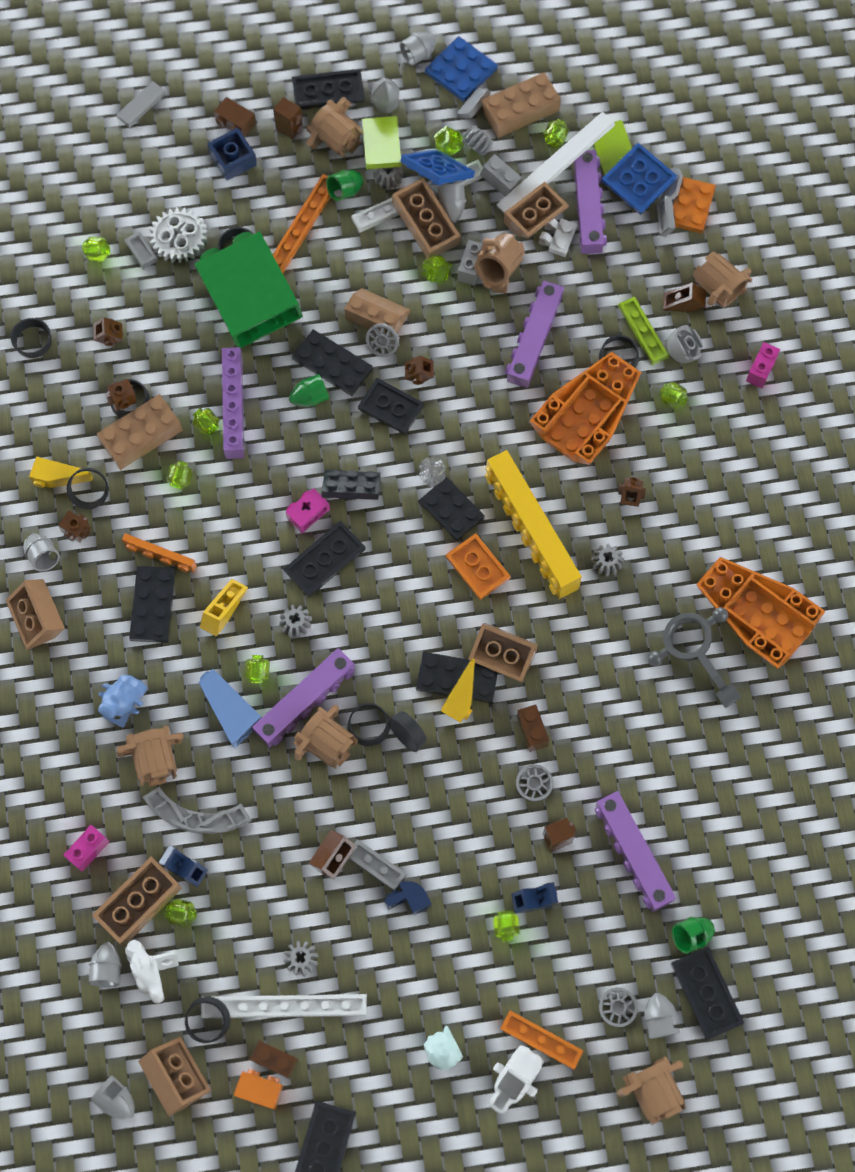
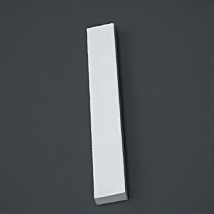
M601 112L497 203V208L504 213L543 182L549 184L615 126L614 121Z
M479 160L469 163L465 166L475 171L474 178L466 179L465 181H454V183H443L442 185L464 184L466 186L483 178L480 176L483 167ZM432 181L427 182L435 197L439 198L437 187L442 185H435ZM392 198L352 215V220L360 233L399 216L392 204Z
M366 994L214 997L226 1005L230 1018L367 1016ZM208 1003L201 1004V1018H223L221 1012L214 1005Z

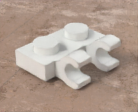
M552 219L544 228L554 231V237H551L546 232H541L538 243L549 246L548 252L566 257L578 224L561 219L560 222Z

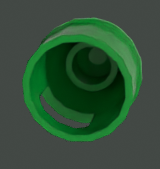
M344 169L328 176L326 187L333 200L341 201L345 198L354 197L362 187L364 179L359 172ZM341 190V198H338L334 192Z
M319 374L303 379L296 385L289 397L290 403L302 407H314L318 403L329 400L328 392Z
M689 917L672 928V938L676 947L681 952L687 954L698 948L705 947L715 933L713 922L702 917Z

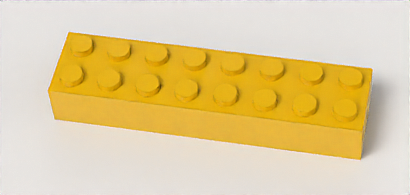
M506 450L487 459V467L485 468L486 481L489 485H493L496 498L503 502V509L506 515L511 516L514 529L521 533V540L524 546L529 547L531 550V558L534 563L539 564L542 577L544 579L547 578L549 581V588L552 594L557 595L558 599H561L577 591L580 587L582 576L509 452Z

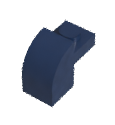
M170 845L159 861L168 871L196 887L199 886L208 871L200 863L185 856Z
M410 881L399 883L401 892L393 891L384 900L388 910L407 901L413 916L432 907V903L423 887Z
M554 882L546 883L536 888L521 889L511 894L515 914L553 907V904L558 903Z

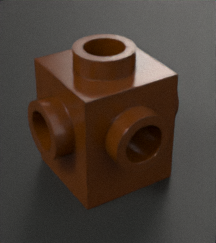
M104 317L93 324L94 341L103 343L105 346H114L123 340L122 323Z
M418 356L405 362V380L413 382L415 385H421L425 381L434 378V364L432 360Z
M128 379L114 382L107 386V401L109 405L113 404L116 411L126 409L130 405L137 403L135 393Z
M636 477L625 478L624 484L620 483L618 495H621L620 503L639 507L640 499H644L646 488H643L644 481Z
M68 511L58 525L64 536L72 542L76 540L81 543L90 534L91 527L88 519L82 514L76 515Z

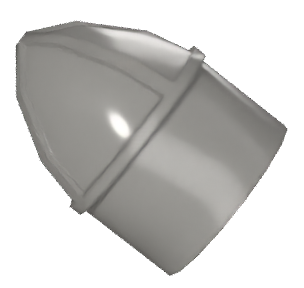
M424 31L412 33L411 36L399 44L404 59L413 66L423 59H427L432 54L436 45V36ZM405 46L409 48L413 58H410L405 51Z
M381 78L372 89L375 108L380 112L390 113L398 107L400 95L398 85L390 79Z
M464 184L437 187L439 203L451 222L456 223L465 209Z
M32 533L25 540L23 546L25 557L36 571L50 570L59 562V552L55 549L53 542L49 538ZM52 551L56 552V557L54 560H52L49 556L52 553Z
M106 942L100 946L89 963L88 983L97 987H116L120 984L121 959L115 947L110 942Z
M655 993L649 999L645 1008L644 1020L647 1024L649 1039L680 1033V1029L674 1028L672 1016L678 1015L674 1005L659 993Z
M111 1075L93 1095L91 1101L104 1114L106 1113L111 1117L121 1119L132 1118L135 1112L133 1098L127 1087Z

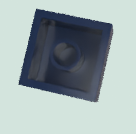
M238 127L207 143L209 155L226 181L257 165L256 155Z

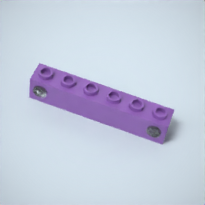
M586 150L573 162L581 254L602 253L603 246L607 245L606 235H603L605 219H602L601 214H604V204L600 203V199H602V188H599L601 172L597 170L600 167V158L596 157V150Z
M543 280L542 286L537 287L535 293L537 299L535 302L532 301L530 305V317L525 318L523 324L525 330L523 333L520 332L518 336V348L513 349L511 355L513 359L512 364L508 363L505 371L507 382L528 388L562 300L563 286Z
M240 347L222 348L223 449L226 459L245 458L244 357Z
M337 648L252 726L254 733L269 748L273 745H278L282 741L284 734L292 732L297 727V722L302 718L306 719L312 713L311 709L316 705L320 706L330 692L334 693L344 679L348 680L354 674V663Z
M616 791L597 801L596 808L594 809L599 819H603L607 835L609 837L612 836L614 839V848L618 855L622 854L625 860L623 862L624 867L628 873H632L636 889L638 891L641 890L644 898L642 899L647 909L651 908L652 912H655L674 902L676 896L620 793Z

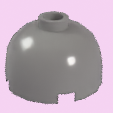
M688 325L675 329L667 340L669 355L679 363L693 362L702 356V353H700V348L703 347L701 338L694 329L690 330L687 328Z

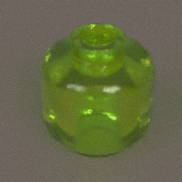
M561 119L549 121L543 133L546 139L545 142L553 147L563 145L569 129L566 126V122Z
M89 237L82 245V251L89 260L104 261L111 251L107 240L101 237Z
M676 382L666 383L660 391L662 403L672 409L683 407L688 401L687 389Z
M199 408L193 414L195 418L192 421V425L202 435L208 434L210 436L220 427L218 425L220 419L210 408L204 410Z
M183 461L171 464L166 477L167 482L170 483L169 486L184 490V487L190 485L193 470L188 467V463Z
M252 655V659L245 661V678L249 679V682L264 683V680L269 678L270 662L264 659V655Z
M175 899L167 905L165 916L171 925L189 927L197 918V910H195V906L191 901Z
M513 911L497 912V916L493 918L494 935L501 938L502 942L514 941V937L520 934L519 917Z

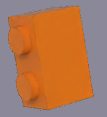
M248 1069V1072L242 1071L234 1096L275 1110L283 1085L279 1083L280 1079L269 1075L267 1079L259 1077L260 1072Z

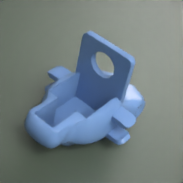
M121 675L112 686L107 683L103 684L102 687L107 690L106 692L102 691L99 693V696L102 697V702L98 712L103 715V718L122 728L126 726L130 713H140L134 706L135 704L137 706L143 705L140 699H142L148 688L142 680H138L132 675ZM121 716L120 719H115L114 717Z

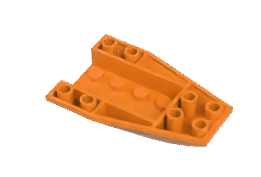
M610 352L554 392L531 418L530 424L543 441L571 461L590 465L612 438L641 372L613 352Z
M722 557L718 558L696 584L715 609L722 607L727 610L728 619L726 622L743 643L777 669L792 657L825 613L822 608L796 589Z

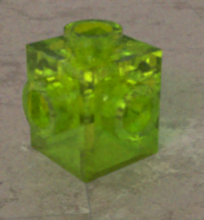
M448 126L434 134L436 148L443 153L452 156L464 147L461 132Z
M433 255L424 261L422 275L427 277L426 279L430 282L442 284L447 281L453 264L445 261V258L440 255Z

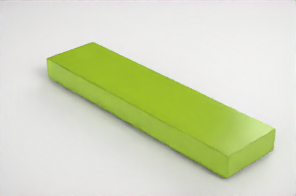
M635 296L619 303L618 307L651 364L654 365L668 359L669 354Z

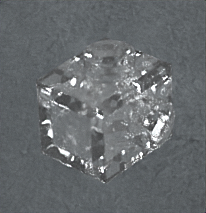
M435 455L431 458H425L419 465V477L432 488L440 484L446 477V465L441 459L438 460Z

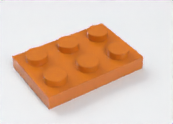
M683 177L679 194L675 198L673 205L675 227L703 234L716 185Z
M476 533L445 556L479 600L511 578Z

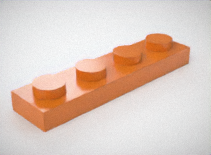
M126 533L122 538L127 550L141 552L143 556L149 559L157 558L161 563L168 566L171 564L175 565L183 572L190 571L194 573L197 567L195 560Z
M512 1011L508 1012L500 1028L501 1031L572 1070L575 1069L583 1053L582 1049Z

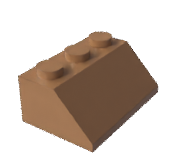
M543 182L504 212V224L516 236L529 238L567 209L569 205L546 182Z
M363 288L352 294L344 308L345 319L367 329L376 324L386 323V325L392 326L397 334L410 313V309Z
M44 579L25 580L6 599L26 650L56 638L65 629Z
M482 623L468 660L473 658L477 664L523 682L539 645L490 624Z
M181 1037L150 1050L138 1061L168 1116L183 1110L211 1092Z

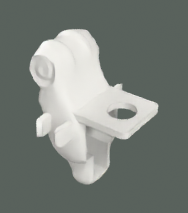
M132 940L128 943L125 952L127 960L131 963L130 968L136 985L142 993L149 994L154 1003H161L164 1000L159 971L179 965L176 951L149 956L142 943ZM166 959H173L172 961L167 963L162 962Z
M520 1045L506 1066L496 1063L493 1069L499 1073V1076L494 1085V1096L490 1100V1106L496 1112L505 1113L508 1107L520 1101L525 1093L531 1097L535 1096L537 1089L531 1084L544 1063L542 1058L538 1054L533 1053L528 1047Z

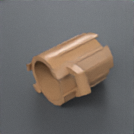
M342 97L337 103L328 100L326 102L327 105L316 113L311 124L307 126V132L311 136L306 143L311 149H316L323 142L336 154L346 157L345 153L350 152L352 154L362 141L359 138L360 134L364 135V132L359 125L345 114L351 103L345 97Z
M503 233L496 236L495 239H483L482 251L479 253L475 263L476 273L484 282V287L491 288L496 293H507L509 277L522 262L525 255L523 243H519L514 239V235Z
M712 252L705 257L707 261L702 267L697 266L693 277L710 294L707 301L709 305L712 306L717 303L720 307L725 308L740 294L743 295L747 291L745 288L747 283L752 282V279L749 277L751 270L745 268L740 272L721 254Z
M333 705L328 712L319 707V711L310 718L302 731L297 732L294 737L296 741L293 744L298 747L295 749L294 758L295 760H301L302 756L309 751L331 768L337 769V765L340 767L350 756V753H348L351 748L350 745L356 746L358 740L352 733L334 721L339 712L337 705Z
M163 726L162 729L143 731L135 735L131 733L126 736V745L118 746L116 755L118 757L132 755L137 778L141 786H144L145 782H148L149 787L167 783V777L171 775L173 779L177 777V768L171 745L181 744L184 735L182 733L171 734L169 726Z
M665 1056L663 1059L655 1061V1065L636 1074L632 1072L624 1076L623 1079L627 1087L619 1089L617 1094L619 1097H625L633 1091L647 1121L649 1120L651 1125L656 1124L658 1121L686 1109L685 1101L671 1074L672 1071L682 1069L684 1064L682 1061H676L670 1065L667 1056Z

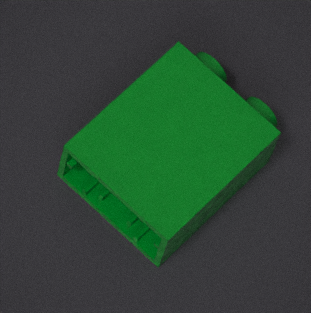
M260 231L253 235L251 232L241 233L233 239V245L222 250L218 248L209 249L200 256V261L194 263L236 347L240 348L303 318L299 303Z

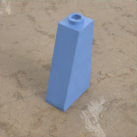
M212 669L200 677L199 684L231 745L236 748L253 732L252 726L262 717Z

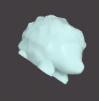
M448 1026L444 1027L443 1032H436L434 1035L429 1036L424 1044L428 1061L436 1069L449 1070L463 1058Z

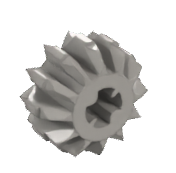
M476 126L468 129L463 136L464 141L480 155H485L493 146V141Z
M401 167L380 168L374 170L373 177L375 178V183L380 184L381 189L386 186L389 190L390 186L396 188L397 184H401L403 171Z
M608 543L606 548L600 545L599 550H594V557H592L591 562L595 563L593 569H599V575L602 572H605L606 577L609 576L610 572L616 575L617 570L622 569L621 564L624 563V558L621 556L623 553L622 551L616 552L617 546L610 548Z
M292 604V610L285 608V614H280V619L282 620L279 622V625L283 627V633L289 632V637L296 633L297 638H299L300 632L307 634L306 628H311L309 622L312 621V617L308 615L309 611L307 609L303 610L301 605L295 609V606Z
M296 941L297 948L290 944L289 948L292 952L285 951L284 953L287 957H290L284 960V964H290L287 967L288 971H292L295 968V976L299 974L300 970L302 976H306L305 969L312 973L313 969L310 965H318L317 961L312 960L319 957L318 953H312L315 947L311 946L308 948L309 943L307 941L304 942L303 947H301L300 941ZM299 954H301V956L305 954V962L301 963V961H299V963H297V956Z

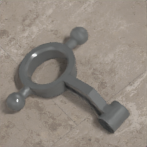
M722 607L716 608L713 611V616L707 620L695 613H683L671 619L663 633L665 648L660 652H651L648 656L649 664L654 667L660 666L663 658L669 654L685 661L699 659L720 691L716 693V696L725 709L742 698L732 683L728 686L725 684L705 655L712 641L710 627L716 622H725L728 619L727 610ZM686 623L698 624L705 632L702 646L691 653L679 652L672 644L674 632L678 627Z

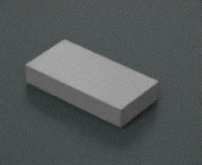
M476 89L457 112L459 118L472 119L482 106V99L490 96L489 90Z
M666 196L657 204L660 236L666 237L675 229L673 203L670 196Z
M140 231L125 239L126 245L142 269L158 262V258Z

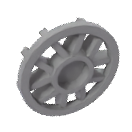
M386 323L376 324L368 330L366 343L370 351L375 355L389 357L398 349L399 336L392 326H388ZM375 343L377 346L373 348L371 344ZM380 347L382 353L376 350Z
M535 764L528 765L518 773L516 788L524 799L531 802L546 799L551 793L553 778L545 767ZM534 768L535 775H530L529 769ZM537 769H540L544 772L538 775ZM524 771H526L528 777H523L521 775L524 773ZM547 774L549 778L542 781L541 777ZM519 780H525L527 783L519 784ZM550 781V787L547 788L544 784ZM520 787L527 788L525 793L521 791ZM541 788L547 791L545 795L540 791ZM529 790L533 791L532 797L526 796ZM537 792L541 797L534 798L535 793Z
M612 988L601 997L599 1012L607 1024L613 1027H624L635 1019L638 1012V1004L630 991L624 988ZM618 991L626 994L620 999ZM615 992L617 999L613 1000L610 993ZM629 995L632 1000L626 1004L623 1000ZM606 996H608L611 1003L603 1002ZM633 1003L634 1011L629 1009L627 1006ZM602 1004L610 1006V1010L603 1011ZM626 1011L633 1014L631 1019L624 1014ZM612 1013L610 1020L604 1014ZM614 1015L618 1016L617 1024L612 1022ZM621 1016L625 1018L627 1022L620 1024Z

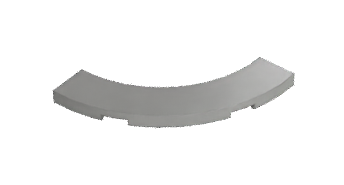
M160 787L142 797L161 819L172 826L193 833H224L240 828L252 821L242 804L217 813H201L180 807L169 799Z

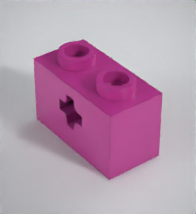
M763 342L745 382L763 389L780 349Z
M313 488L310 491L304 492L300 500L296 503H291L287 507L286 517L302 534L330 510L329 503Z
M90 825L63 856L83 872L110 841Z

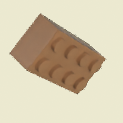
M545 72L482 99V112L496 136L500 138L560 111L561 98Z
M424 178L392 194L393 206L428 261L459 245L460 234Z
M159 394L98 432L97 436L117 467L122 470L183 430L180 421Z
M150 857L92 916L124 947L182 887L156 860Z

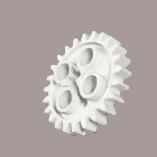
M176 208L175 212L169 209V214L162 212L163 217L157 216L158 222H152L153 227L150 228L151 234H149L150 243L154 252H157L159 257L164 255L165 261L170 257L172 263L175 259H178L179 263H181L182 258L188 262L189 256L195 259L194 253L201 254L199 248L205 249L204 243H207L206 237L208 233L206 224H204L202 218L199 219L198 213L193 215L192 210L186 213L185 208H183L182 212H179L178 208Z

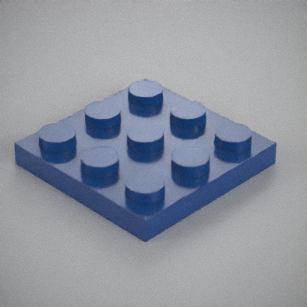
M458 36L425 68V74L465 102L498 69V64Z
M637 143L602 178L601 182L642 215L675 182L678 176L640 143Z
M438 149L404 154L400 162L407 165L408 169L417 171L420 176L430 179L435 185L465 181L466 179L474 178L475 174L474 170Z

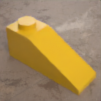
M36 456L29 478L33 485L38 488L66 486L69 478L82 468ZM83 471L76 474L72 479L71 485L92 481L93 476L91 472Z
M231 579L204 610L200 628L217 637L228 623L248 587Z
M473 658L440 710L460 723L463 718L467 720L473 711L470 709L475 660Z

